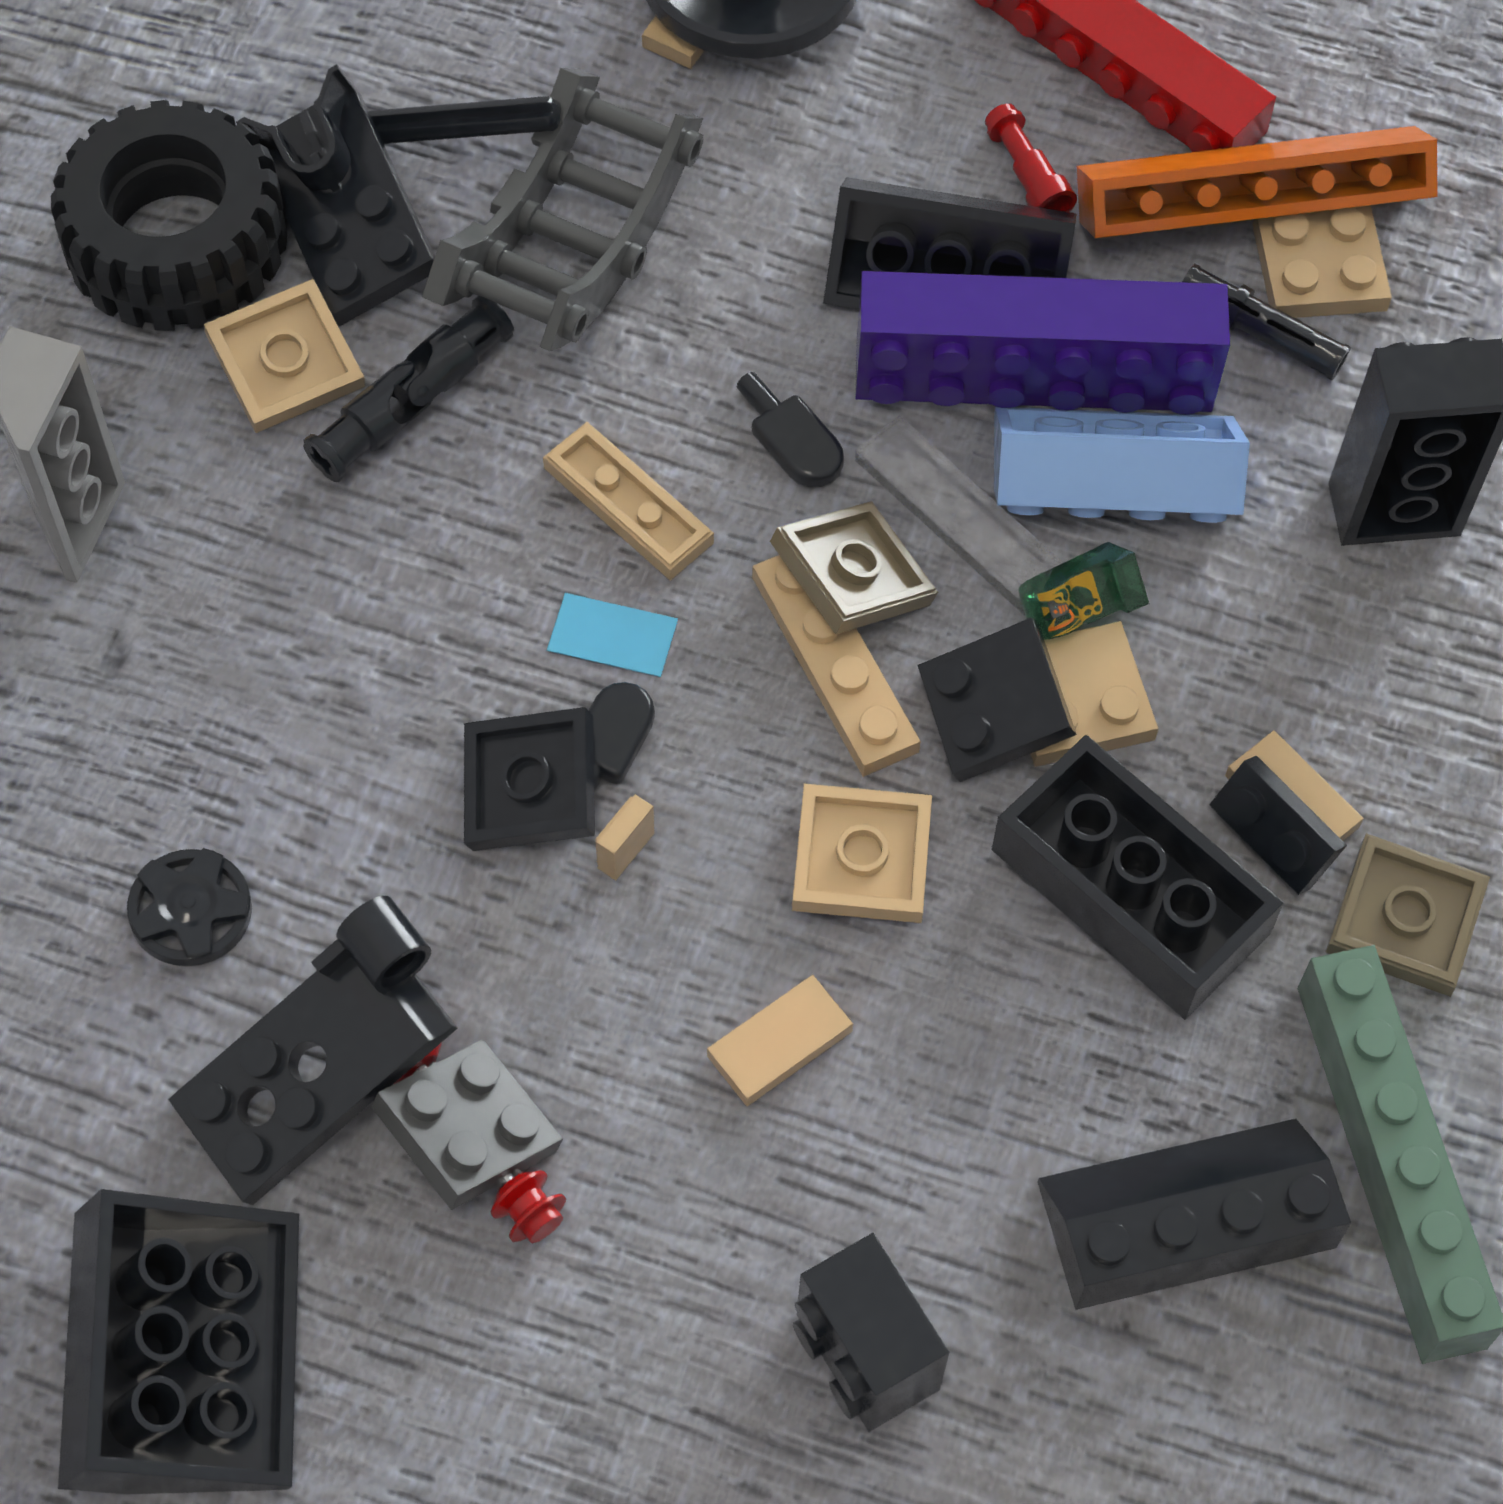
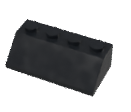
M846 177L839 191L823 304L859 309L862 271L1066 278L1077 213Z
M1296 1118L1038 1179V1186L1075 1310L1335 1249L1351 1225V1220L1330 1159Z

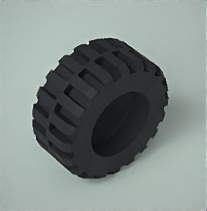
M167 100L150 101L151 107L136 110L134 105L118 110V118L110 122L103 118L88 129L90 137L86 140L79 137L66 153L68 162H62L57 168L53 180L55 190L51 194V212L64 257L78 289L84 296L92 298L94 306L106 315L114 317L119 312L121 322L142 328L145 322L153 323L154 329L157 331H175V325L189 324L191 330L204 327L207 319L218 315L222 317L239 310L238 304L244 299L249 303L254 301L265 290L263 279L270 281L274 278L281 265L280 255L286 250L288 234L285 224L287 220L274 161L268 148L260 144L259 137L253 130L243 123L236 125L234 116L219 109L213 108L211 113L205 112L202 104L183 101L182 106H170ZM194 196L209 200L218 205L214 213L203 223L180 234L146 236L123 228L136 211L161 198Z

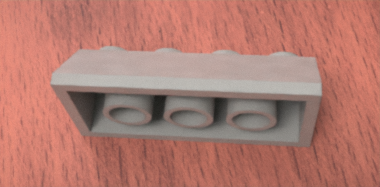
M9 326L0 344V424L8 443L9 452L13 456L21 477V484L25 488L33 512L66 580L77 583L124 487L125 480L82 346Z

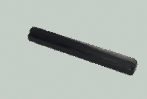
M549 96L373 110L369 111V114L383 144L554 131L560 126L561 109L557 100H553Z

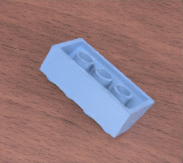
M995 407L994 493L997 505H1007L1008 512L1018 515H1039L1044 512V507L1068 508L1070 515L1084 518L1102 517L1106 509L1129 510L1130 517L1141 520H1161L1165 518L1166 512L1190 513L1189 517L1195 521L1219 523L1226 521L1227 514L1243 515L1250 442L1234 416Z

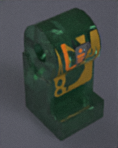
M1106 542L1030 578L1020 585L1018 589L1026 619L1031 617L1035 619L1040 626L1044 640L1067 635L1077 630L1084 623H1092L1119 610L1129 613L1149 604L1135 553L1110 542Z

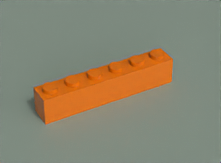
M1416 126L1080 165L1077 166L1079 223L1094 238L1434 198L1437 197V139Z

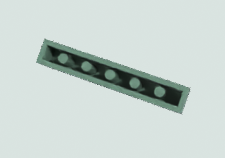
M1375 945L1311 958L1297 989L1421 1363L1426 1364L1487 1350L1503 1331V1314Z

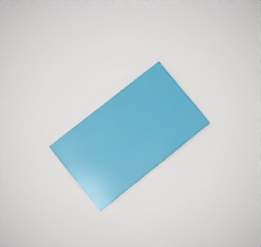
M565 593L547 651L661 677L678 618Z

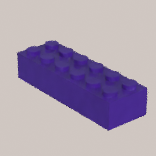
M862 271L856 342L855 400H873L880 404H893L899 401L932 402L940 406H953L959 403L992 404L999 408H1014L1019 405L1052 406L1058 410H1074L1079 407L1108 408L1123 413L1137 410H1164L1181 415L1212 412L1230 348L1228 284Z

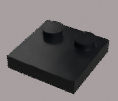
M1033 617L917 665L952 775L959 782L1077 735L1043 634Z
M586 707L464 723V844L472 851L595 836L593 715Z

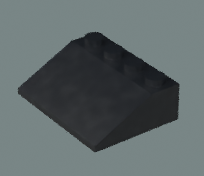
M100 1189L74 1213L58 1489L115 1494L287 1490L292 1487L299 1213Z

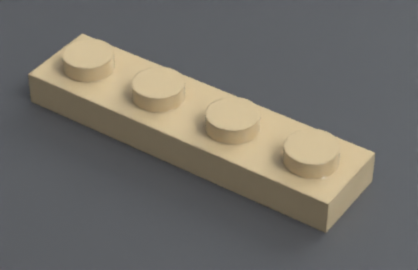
M780 555L753 565L752 578L861 775L863 777L919 753L921 741L857 628L835 634Z

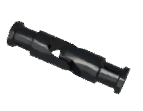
M481 296L473 299L470 311L453 325H442L422 341L407 356L404 362L393 366L340 410L341 417L318 436L310 434L303 440V448L312 463L328 479L333 482H340L346 476V468L368 449L377 451L423 412L437 395L455 386L478 366V358L498 341L507 342L513 337L514 327L506 312L497 303ZM391 397L398 399L403 404L399 410L393 413L390 410L389 401Z

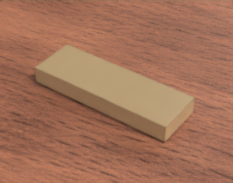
M584 423L543 457L544 469L670 581L714 544V532L590 423Z

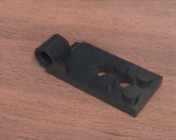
M389 896L373 898L349 914L337 930V940L311 961L317 971L168 1099L244 1203L254 1205L370 1105L375 1100L378 1092L393 1085L458 1029L416 975L429 960L431 948ZM321 1046L326 1054V1067L317 1079L304 1082L298 1070L300 1058L308 1049ZM270 1090L275 1099L274 1113L266 1123L260 1126H253L248 1118V1105L257 1093Z

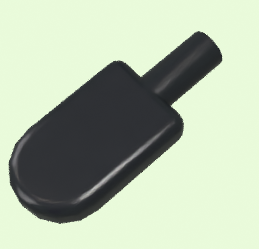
M749 372L742 376L736 387L760 414L752 422V433L789 477L798 484L806 487H823L832 483L840 475L844 466V452L838 439L801 397L793 395L780 402L755 372Z
M628 682L613 683L601 690L589 708V712L593 715L594 792L601 779L613 784H620L624 780L652 728L655 718L653 700L648 692L637 684Z

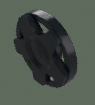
M205 848L202 850H179L163 855L156 860L152 859L137 874L127 901L129 924L139 945L154 958L177 966H195L209 963L228 953L245 934L252 913L249 888L240 870L222 854ZM189 865L184 871L179 872L173 869L179 866ZM222 873L234 883L238 891L219 886ZM146 891L153 899V902L139 913L140 903ZM235 922L227 934L213 943V930L215 926ZM175 936L183 951L164 947L155 940Z

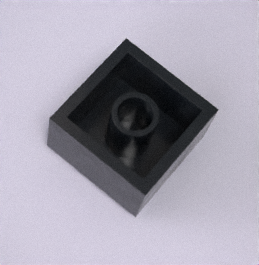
M874 1232L800 1274L798 1301L795 1302L799 1320L793 1322V1328L803 1348L813 1360L822 1355L835 1377L834 1380L829 1382L832 1394L843 1413L849 1419L858 1415L868 1432L940 1390L950 1352Z

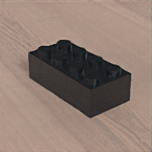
M1464 337L1452 340L1449 343L1422 345L1399 342L1387 347L1375 348L1328 482L1341 546L1461 536L1503 440L1502 338L1477 340Z
M1087 735L1082 737L1031 785L997 820L991 850L1184 1020L1271 934L1284 902Z

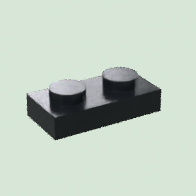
M1258 756L1244 760L1209 804L1298 895L1310 890L1347 846Z

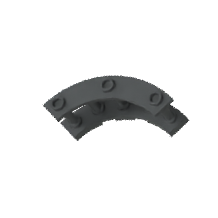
M560 68L550 95L560 105V126L554 131L534 132L531 140L533 145L539 148L526 172L514 169L502 189L491 202L490 213L495 215L489 222L482 225L474 221L460 233L440 240L422 298L445 306L455 303L464 297L469 298L476 294L547 324L540 347L545 350L553 351L571 341L577 342L585 329L588 328L612 300L626 278L634 280L640 273L646 259V245L672 197L684 167H691L699 156L703 144V134L698 132L703 118L694 114H675L670 128L601 100L599 92L595 91L600 79L599 76L582 69ZM593 121L662 149L644 189L573 160V154L570 151L582 124L588 125ZM564 182H567L630 208L632 212L617 237L613 240L543 211V203L554 184L561 186ZM533 233H537L595 257L599 261L582 278L577 279L514 253L512 250L523 235L531 236ZM502 274L508 275L556 295V300H550L498 277Z

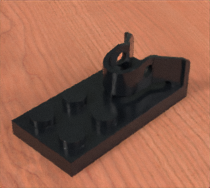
M337 64L328 69L319 97L315 100L314 105L277 126H267L246 117L236 121L237 124L243 123L258 135L260 144L268 148L274 161L276 174L278 175L285 215L311 275L339 327L428 278L435 255L361 94Z

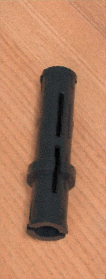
M1196 263L1192 265L1182 281L1186 283L1228 284L1230 331L1237 327L1278 351L1326 375L1330 380L1336 377L1349 355L1350 346L1347 344L1343 345L1304 324L1299 319L1291 317L1254 297L1255 290L1244 284L1238 288L1202 269Z

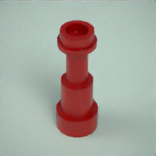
M1010 103L995 107L985 118V125L988 128L987 134L993 142H1003L1015 161L1013 163V171L1027 192L1025 197L1026 204L1033 207L1070 212L1076 205L1077 195L1066 177L1056 174L1043 151L1034 149L1022 130L1026 122L1023 113Z

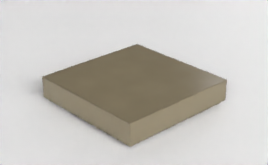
M872 501L777 527L770 540V543L835 634L930 606L938 594L934 585Z
M1366 833L1325 952L1333 954L1375 945L1385 974L1451 997L1460 976L1490 876Z

